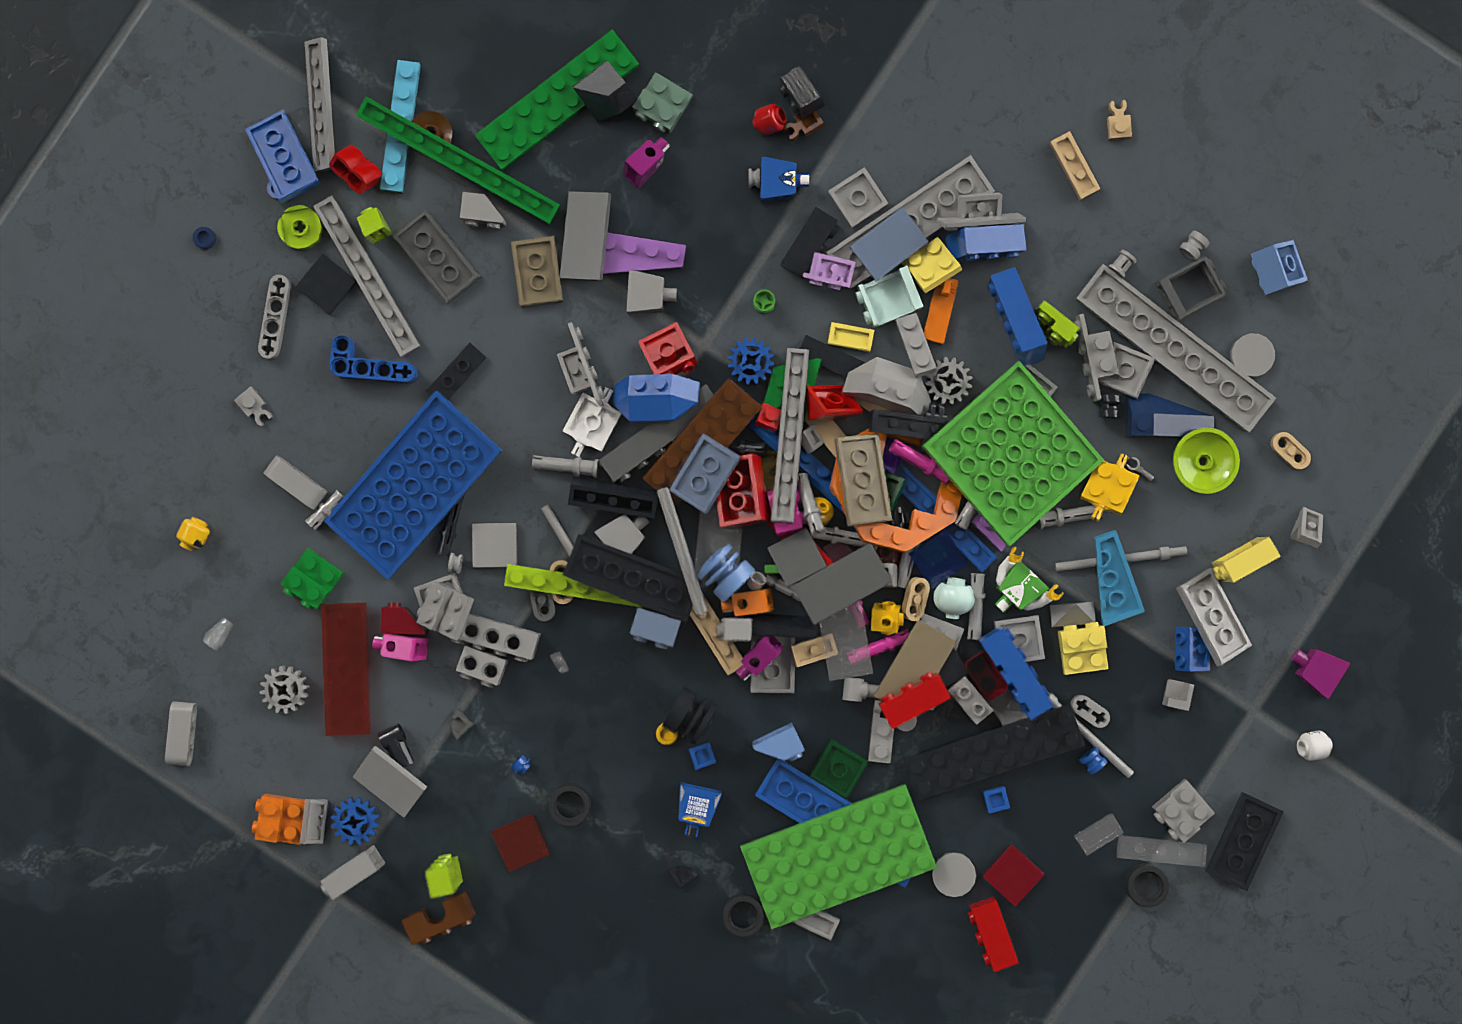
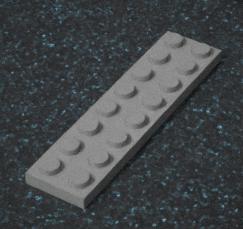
M970 155L826 252V255L856 262L849 288L852 289L871 275L849 247L901 207L905 209L923 235L928 238L943 227L937 223V218L957 217L958 195L994 193L995 190Z

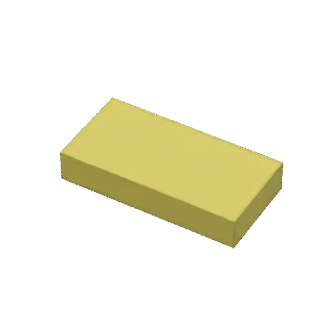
M831 322L827 344L870 352L874 330Z

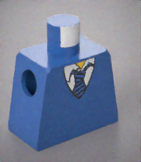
M762 157L760 202L795 198L796 187H809V174H796L797 164L794 162Z

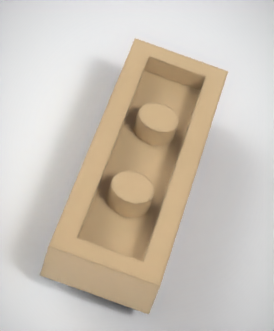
M1069 131L1050 141L1049 144L1079 200L1099 191L1100 187L1071 132Z

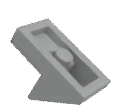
M1302 507L1290 538L1318 549L1322 543L1323 515Z

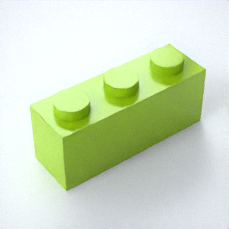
M451 854L438 856V859L434 860L435 862L426 870L431 898L452 894L463 882L458 856L451 857Z

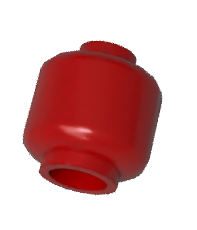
M776 104L758 108L753 118L755 130L765 136L781 131L787 120L785 111Z

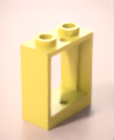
M1257 537L1212 562L1214 566L1212 570L1218 580L1221 579L1222 582H1236L1279 558L1280 555L1270 537Z

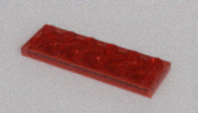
M367 602L321 604L325 736L371 734Z

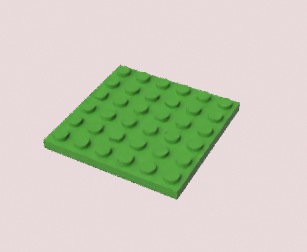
M1020 361L1013 364L921 446L1007 547L1018 540L1104 461Z

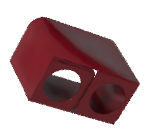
M980 651L963 662L965 668L969 671L970 677L986 700H993L1006 692L1007 684L987 652ZM973 658H980L984 662V669L980 673H974L969 668V663ZM986 676H990L996 681V687L990 692H986L981 688V680Z

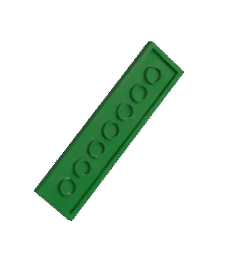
M613 29L475 135L502 171L586 107L572 86L607 60L622 79L639 66L638 61Z

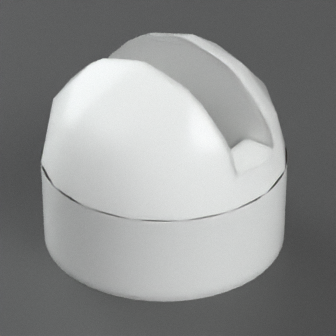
M754 571L747 580L748 587L751 590H760L766 583V577L762 573Z

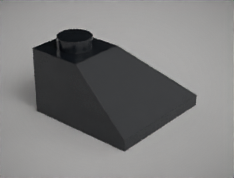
M607 60L572 86L597 122L622 113L637 101V98L626 82Z

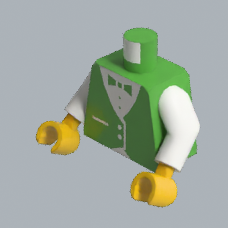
M1013 547L1009 556L1006 557L998 568L996 578L998 586L996 589L1003 596L995 603V606L1003 613L1012 604L1018 610L1024 609L1029 611L1041 608L1053 600H1059L1064 592L1061 594L1054 592L1059 585L1055 584L1049 590L1021 562L1024 552L1017 556L1014 554L1017 547Z

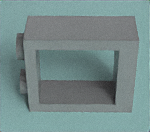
M373 845L320 881L322 883L321 889L327 897L330 896L333 900L376 872L385 864V861Z

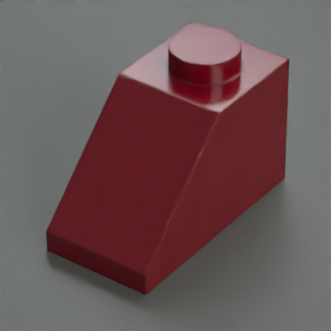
M388 602V606L381 607L380 633L425 635L428 634V629L417 623L418 618L408 607H401V603Z

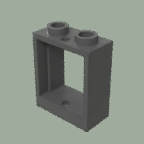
M1206 256L1155 283L1170 314L1176 321L1227 295L1224 282L1217 278L1214 272L1216 270L1215 266ZM1199 267L1213 296L1185 310L1170 281Z

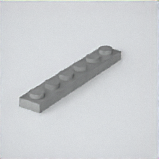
M320 37L305 42L313 169L315 172L332 170L329 163L335 154L327 39Z

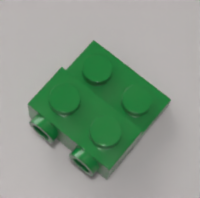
M307 548L296 565L292 566L281 582V585L284 586L283 591L294 598L297 595L302 599L301 604L310 610L313 607L320 609L345 572L312 549Z

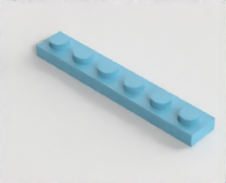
M398 60L391 110L412 121L421 65L417 62ZM387 134L380 189L382 191L403 193L409 145Z

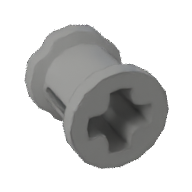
M1121 250L1116 261L1108 266L1109 269L1122 279L1125 277V272L1129 267L1137 262L1136 258L1125 250Z

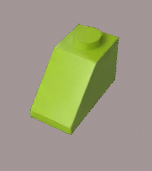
M367 208L357 217L364 237L372 244L392 235L384 217L377 208Z

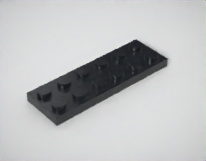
M578 534L562 576L687 623L693 604L683 573ZM698 579L699 585L701 587L703 581Z

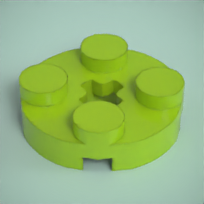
M295 205L284 211L282 217L279 218L277 230L280 238L289 247L296 250H306L320 242L323 224L314 210L304 205ZM299 222L302 225H306L302 233L295 231V227L298 226Z

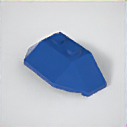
M674 374L629 375L615 384L613 406L630 423L674 422L692 407L694 408L699 404L700 383Z

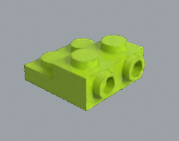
M1045 300L1035 308L1034 313L1038 322L1043 326L1046 324L1049 326L1044 334L1047 335L1046 339L1051 344L1067 348L1078 337L1076 332L1079 327Z

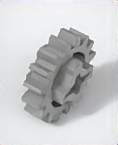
M947 357L943 358L942 364L939 360L935 361L937 371L943 367L948 368L944 374H937L935 372L925 375L929 381L924 385L930 386L931 389L928 391V394H935L933 397L934 401L940 398L941 404L948 400L949 404L953 405L954 399L958 402L962 401L960 395L968 396V392L965 389L972 388L968 381L973 379V377L967 376L966 373L970 369L962 368L963 361L956 364V358L949 362ZM956 370L960 372L962 379L958 378ZM950 376V380L954 381V383L946 386V381H943V379ZM934 383L939 384L941 393L936 389ZM953 388L960 389L957 394L949 395Z
M280 666L279 671L276 668L271 669L272 675H264L267 682L260 683V685L265 687V690L260 691V694H265L266 696L262 702L268 701L270 703L268 709L276 707V713H280L283 709L284 713L287 714L290 712V708L293 711L298 710L297 704L301 706L305 704L302 698L309 696L304 692L305 689L309 688V685L303 684L307 678L299 677L301 674L300 670L294 673L293 666L288 667L287 671L285 666ZM280 675L289 676L286 680L277 678ZM285 685H286V686H287L286 691H287L288 693L283 694V693H282L283 688H282L281 686H285ZM283 699L291 701L290 704H281L280 702Z

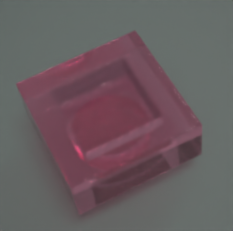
M829 543L823 547L833 563L853 553L849 546L843 543Z

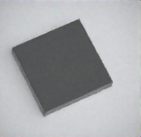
M807 528L767 548L788 588L827 567Z

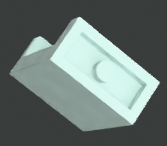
M908 266L882 277L877 282L871 281L864 285H858V291L855 292L859 304H863L866 312H863L867 324H871L873 328L921 310L924 307Z

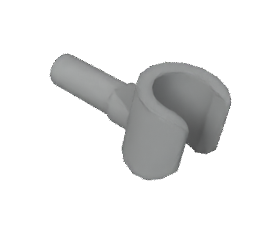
M1131 458L1132 461L1136 462L1137 467L1132 468L1126 464V468L1129 471H1137L1150 481L1154 479V476L1140 466V461L1137 458Z

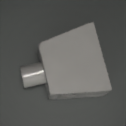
M629 270L627 314L663 311V301L676 302L677 289L664 288L665 280L663 277Z
M624 514L596 530L595 533L603 543L632 554L646 538L640 530L650 522L646 517L636 516L631 520L627 514Z

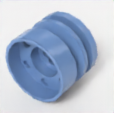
M730 544L717 550L703 564L697 575L700 580L707 573L711 576L705 583L706 586L714 581L718 583L713 593L723 603L755 571L746 560L738 565L734 563L739 555L737 551L730 558L726 555L733 548Z

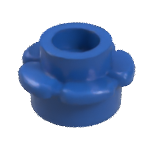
M521 755L510 767L514 771L513 774L516 775L519 772L522 775L530 767L528 763L530 759Z

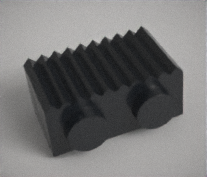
M802 65L791 69V71L779 77L781 84L778 87L783 98H789V106L794 114L798 113L803 119L825 106L823 96Z

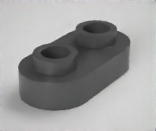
M529 590L534 616L540 621L552 619L556 613L552 593H539L538 591ZM543 606H547L549 608V612L547 614H543L541 612V608Z

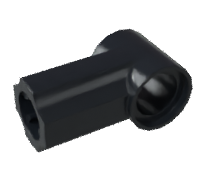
M399 723L378 732L380 743L388 751L390 758L403 768L415 762L405 742L406 735Z

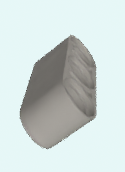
M278 455L274 457L263 472L268 478L313 510L316 509L327 494L323 487Z
M173 701L171 704L165 751L166 765L189 767L192 762L197 718L196 703Z

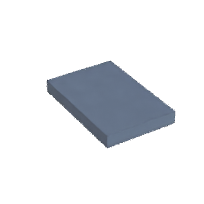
M901 207L849 248L874 281L877 282L929 241L905 209Z
M702 434L669 491L707 514L741 456L706 434Z

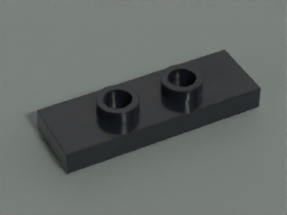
M469 342L426 392L432 395L435 391H439L449 400L487 357Z

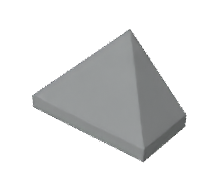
M1094 601L1050 605L1051 627L1096 622Z

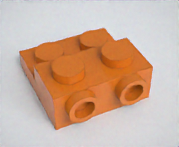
M272 794L262 795L261 799H257L255 805V812H259L258 821L254 820L252 825V833L255 834V840L301 845L300 838L305 800Z

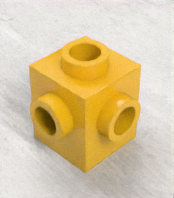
M890 601L874 603L871 631H880L885 635L897 633L899 626H903L904 613H900L901 605H895L894 602Z

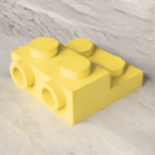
M1098 622L1085 623L1084 628H1077V625L1063 626L1064 630L1058 631L1064 675L1108 669L1107 642L1104 626L1099 625Z

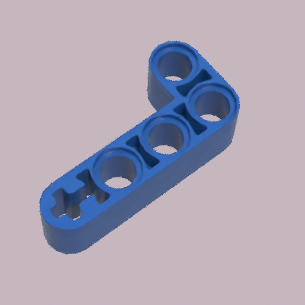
M338 335L332 340L330 370L340 378L405 384L413 383L418 379V370L410 363L355 358L356 347L351 338L345 335ZM347 340L348 348L345 351H340L339 344ZM345 362L346 370L343 373H338V364ZM362 364H367L368 372L360 375L359 367ZM389 366L390 373L388 376L382 377L380 373L381 368ZM408 368V370L412 371L411 375H407V378L402 374H397V370L407 371Z

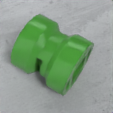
M769 290L758 291L753 300L755 310L761 314L770 313L775 306L774 294Z

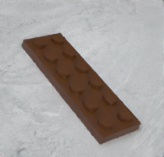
M728 377L648 470L643 479L657 491L662 488L670 489L702 434H706L727 448L759 412L762 406ZM670 491L673 504L677 506L683 499Z

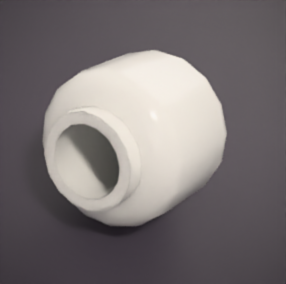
M1322 731L1304 733L1297 741L1298 753L1308 761L1325 759L1330 755L1332 749L1331 739Z

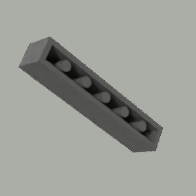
M706 384L700 388L699 404L694 408L692 407L674 422L650 423L599 460L613 482L616 483L618 480L620 483L631 477L630 472L635 468L638 471L649 464L647 461L652 456L657 458L666 451L665 447L673 443L714 395Z

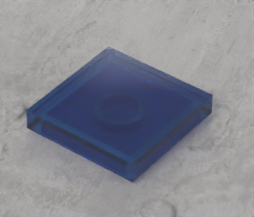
M942 529L909 553V556L932 589L968 564L945 529Z

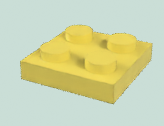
M938 237L902 262L904 267L908 266L911 276L924 293L929 292L962 271L961 265Z

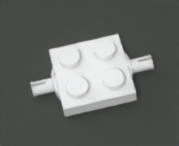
M607 387L603 391L606 397L602 399L604 404L602 407H599L595 398L582 393L563 429V432L571 435L577 441L571 453L574 455L576 453L578 457H580L584 446L594 447L602 452L621 416L618 410L612 408L607 403L614 392Z

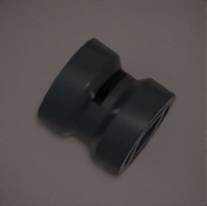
M1101 395V400H1099L1101 409L1099 410L1098 417L1121 418L1119 404L1121 403L1122 396Z

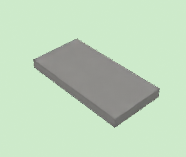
M1212 568L1206 569L1176 588L1217 666L1223 665L1252 646Z

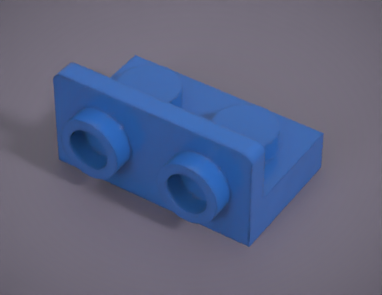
M1175 627V670L1189 672L1210 671V652L1197 627Z

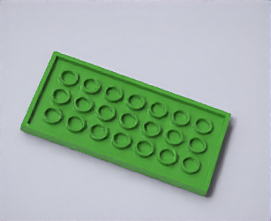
M906 784L740 845L771 929L937 868Z

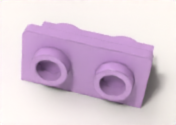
M815 252L810 274L803 273V277L810 278L809 283L822 286L823 282H826L829 288L838 290L841 289V286L850 288L856 262Z

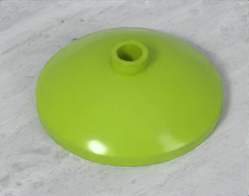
M1200 428L1189 432L1178 442L1173 454V467L1179 481L1188 489L1201 494L1216 493L1225 489L1235 479L1240 466V456L1234 441L1224 432L1214 428ZM1201 457L1206 461L1204 466L1199 463Z

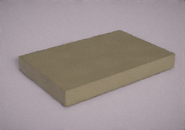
M549 236L511 242L520 307L563 302L555 237Z

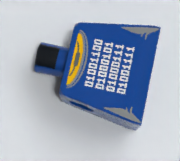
M681 782L679 821L687 822L685 835L697 837L700 825L709 827L722 791Z

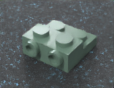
M655 72L646 89H643L633 106V111L636 112L634 115L644 122L646 120L654 123L653 127L664 133L667 131L671 134L691 101L693 94Z

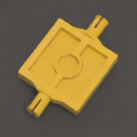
M1120 454L1116 464L1103 461L1092 471L1080 498L1096 507L1090 517L1092 520L1096 517L1095 521L1099 522L1104 511L1122 516L1139 479V475L1124 468L1129 459L1127 455L1124 457V454Z

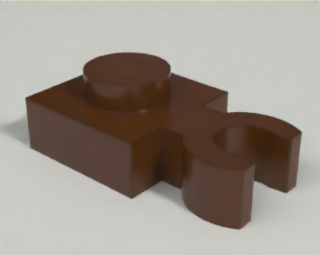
M816 111L803 119L798 114L794 117L796 123L786 124L783 131L784 133L794 131V134L789 136L790 142H794L799 138V134L803 133L807 137L824 127V122Z

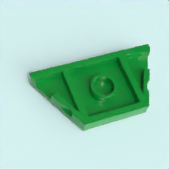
M817 358L808 361L806 386H815L822 359ZM786 365L773 368L764 403L782 410ZM805 394V405H804L803 425H804L805 417H806V414H807L806 394Z

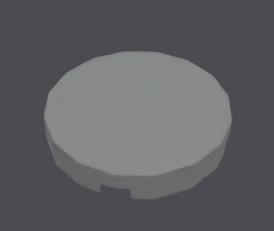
M1250 333L1234 342L1230 350V360L1234 366L1247 376L1257 377L1265 374L1272 367L1275 361V350L1267 337Z
M950 852L943 854L936 860L937 868L932 870V879L941 893L946 896L957 897L963 896L971 890L975 884L976 872L974 865L968 857L962 853Z

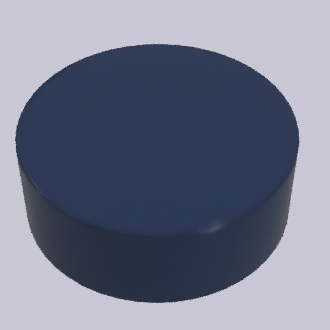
M200 227L193 233V242L201 249H210L216 243V234L208 227Z

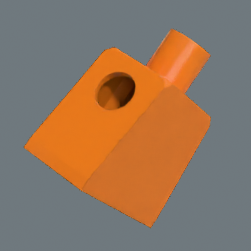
M767 588L732 594V599H727L724 603L721 601L723 613L734 612L735 616L774 610L772 589ZM743 600L747 601V607L743 606Z

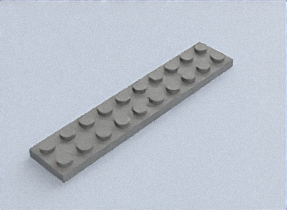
M1104 264L1100 266L1076 297V301L1143 353L1155 358L1156 363L1245 432L1250 433L1276 399L1271 393Z

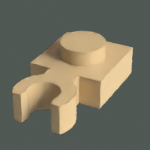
M1125 100L1121 101V109L1115 108L1114 101L1109 103V111L1113 114V116L1107 118L1109 140L1129 139L1132 137L1130 115H1124V111L1127 108Z

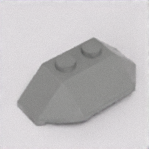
M879 357L848 372L842 394L889 410L923 416L924 412L928 411L931 402L922 378H915L912 368Z

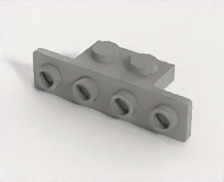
M1001 193L958 195L957 217L937 218V223L943 226L945 230H957V227L969 228L978 227L979 225H1018V223L1026 222V217L1019 213L1001 214L1003 196Z
M1080 314L1075 317L1076 321L1073 323L1079 327L1076 334H1079L1080 339L1078 350L1080 355H1083L1085 362L1082 364L1085 377H1088L1089 381L1087 393L1089 398L1096 402L1101 400L1097 378L1117 375L1119 373L1110 331L1088 335L1084 314Z
M572 322L568 323L576 347L557 354L569 390L572 396L592 389L599 407L604 406L602 399L605 398L601 386L597 387L595 379L598 376L594 366H589L588 359H591L587 347H582L580 340L584 338L579 327L575 328Z

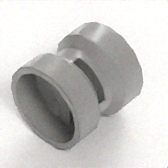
M1192 231L1188 236V241L1183 242L1179 247V251L1186 258L1196 261L1200 257V252L1205 250L1210 242L1201 233Z

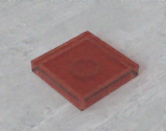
M533 813L491 831L508 872L550 854Z

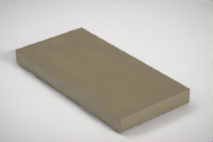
M879 433L835 438L834 442L847 526L892 521Z
M917 619L874 696L881 700V697L888 693L897 694L901 691L900 687L909 682L915 684L921 681L920 677L930 671L933 674L939 673L956 641Z

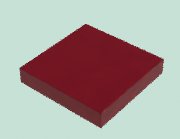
M1011 843L982 876L1009 902L1016 906L1045 874Z

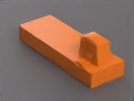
M949 278L934 288L924 328V335L927 341L944 344L959 280Z

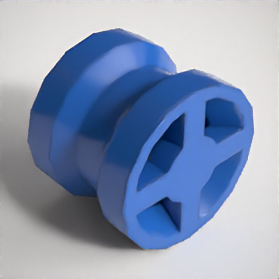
M1097 747L1090 749L1079 759L1081 764L1087 766V771L1090 775L1098 772L1107 763L1105 757L1099 755Z

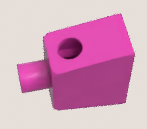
M384 634L383 637L375 636L372 646L373 649L381 650V656L419 661L426 660L429 638L403 634Z

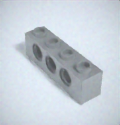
M469 613L459 639H451V641L459 644H464L467 641L473 643L472 647L485 650L488 647L494 649L493 653L506 656L509 653L515 655L514 659L527 662L528 659H534L541 633ZM469 625L477 627L478 633L475 637L468 635L467 628ZM490 631L498 633L499 639L496 643L489 641L488 634ZM511 637L519 639L520 646L517 649L510 647L509 640Z

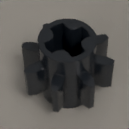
M896 507L891 514L892 521L884 522L888 525L906 529L905 523H910V513H904V507Z

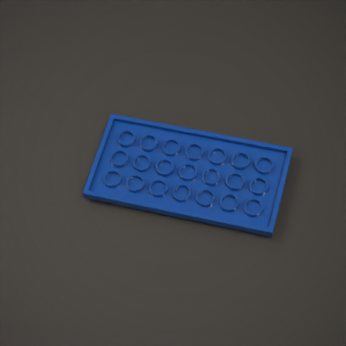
M435 391L332 510L330 516L326 517L324 522L389 580L503 450L439 391Z

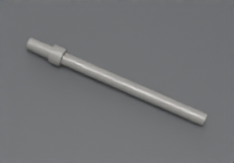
M1159 547V550L1125 554L1127 562L1159 558L1160 560H1169L1170 557L1187 555V547ZM1096 558L1055 563L1056 572L1097 567Z
M1050 693L1048 698L1054 705L1052 709L1062 706L1058 702V698ZM1076 719L1081 735L1093 747H1097L1106 759L1129 778L1134 772Z

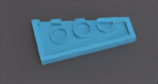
M1112 530L1094 537L1102 625L1107 626L1145 612L1117 531Z

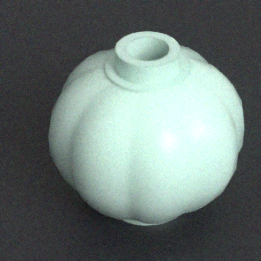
M950 577L947 582L940 583L935 589L934 603L939 610L946 613V618L959 619V615L967 613L972 609L975 602L974 591L970 585L965 584V579Z

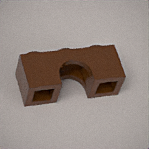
M466 890L448 897L442 902L446 913L445 918L442 920L432 919L428 915L426 908L405 916L402 919V923L411 944L419 943V945H423L431 941V937L439 934L441 937L452 931L451 928L459 925L461 928L472 923L471 919H473L476 913Z

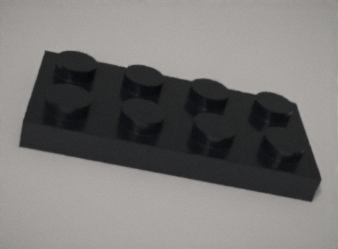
M1241 792L1205 871L1248 891L1284 811Z

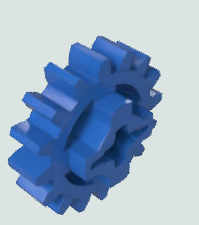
M747 337L744 338V344L737 341L738 348L731 347L730 349L734 355L728 356V360L733 362L728 365V368H734L731 375L736 376L738 374V382L746 379V385H749L750 380H753L755 385H757L759 378L765 381L766 377L764 374L771 375L772 371L769 367L775 365L774 362L770 361L774 354H768L771 347L767 346L764 348V340L756 343V337H753L752 342H749ZM747 347H756L760 350L756 352L749 351ZM740 352L743 359L737 366L736 359ZM748 356L750 358L757 357L755 366L752 364L745 365ZM765 356L766 365L762 369L759 364L760 360ZM746 370L753 371L756 375H746L743 372Z
M353 797L348 798V803L343 800L340 802L342 808L337 806L334 809L338 814L331 816V819L336 820V823L332 824L331 828H337L338 830L334 835L341 834V842L349 839V845H352L355 840L358 845L363 843V839L368 842L371 839L370 835L377 833L374 827L380 826V823L375 821L380 814H374L373 812L377 807L373 806L370 808V800L363 803L362 797H358L356 801ZM359 807L365 810L366 814L360 811ZM348 808L347 817L342 819L344 811ZM353 818L359 819V820L363 819V820H362L361 822H359L358 824H356V822H353V823H352V822H348V821H350V820L353 819ZM369 822L368 829L363 833V826ZM344 828L351 831L352 834L348 833Z

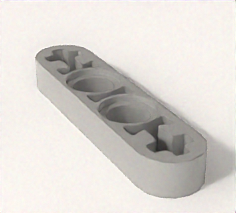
M275 275L269 282L258 345L259 354L266 359H275L281 349L291 292V282L283 275ZM280 279L285 283V287L280 289V294L284 295L283 299L273 296V293L278 294L279 288L275 284L279 283ZM279 300L282 303V309L279 312H273L271 304ZM271 322L278 324L279 329L274 334H270L267 330L268 324ZM266 336L277 338L276 341L271 340V347L274 348V352H270L269 355L264 351V348L268 347L270 340L265 339Z

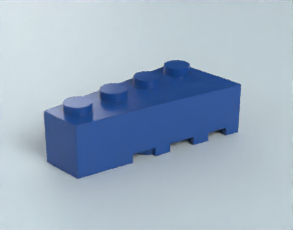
M1014 267L991 275L990 284L987 285L990 296L994 297L996 301L997 313L1002 318L1004 330L1009 337L1017 361H1020L1025 366L1045 360L1047 341L1016 268Z
M999 626L978 639V641L1003 677L1007 688L1024 715L1032 720L1054 705L1048 698L1050 695L1044 685H1040L1037 681L1038 675L1033 667H1028L1025 662L1026 656L1020 647L1016 648L1012 642L1015 638L1008 628L1005 630L1002 626Z

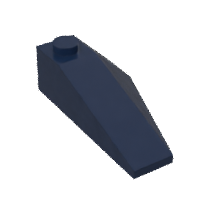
M1140 393L1138 399L1126 395V437L1182 438L1196 429L1214 428L1213 415L1149 393Z

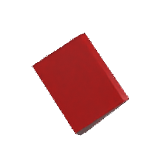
M844 385L806 386L808 421L848 419L861 415L863 409L853 397L842 394Z

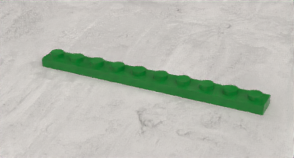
M368 97L364 98L356 114L357 117L551 224L560 204Z

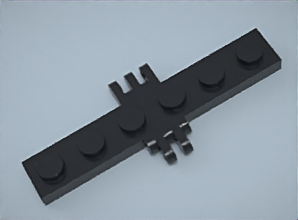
M930 403L928 411H925L923 416L873 409L871 410L869 432L921 439L920 453L925 455L926 451L921 446L951 420H947L943 404H938L937 412H935L936 404Z

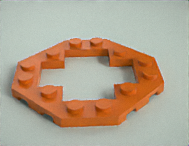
M868 428L867 430L861 432V433L858 434V435H867V434H876V433H874V432H869V428ZM879 433L882 456L887 437L920 447L921 439ZM926 452L924 456L931 459V457ZM836 456L830 490L837 497L845 513ZM950 479L947 483L940 481L934 514L913 510L908 530L881 522L855 525L854 527L862 542L904 553L956 521L962 493Z

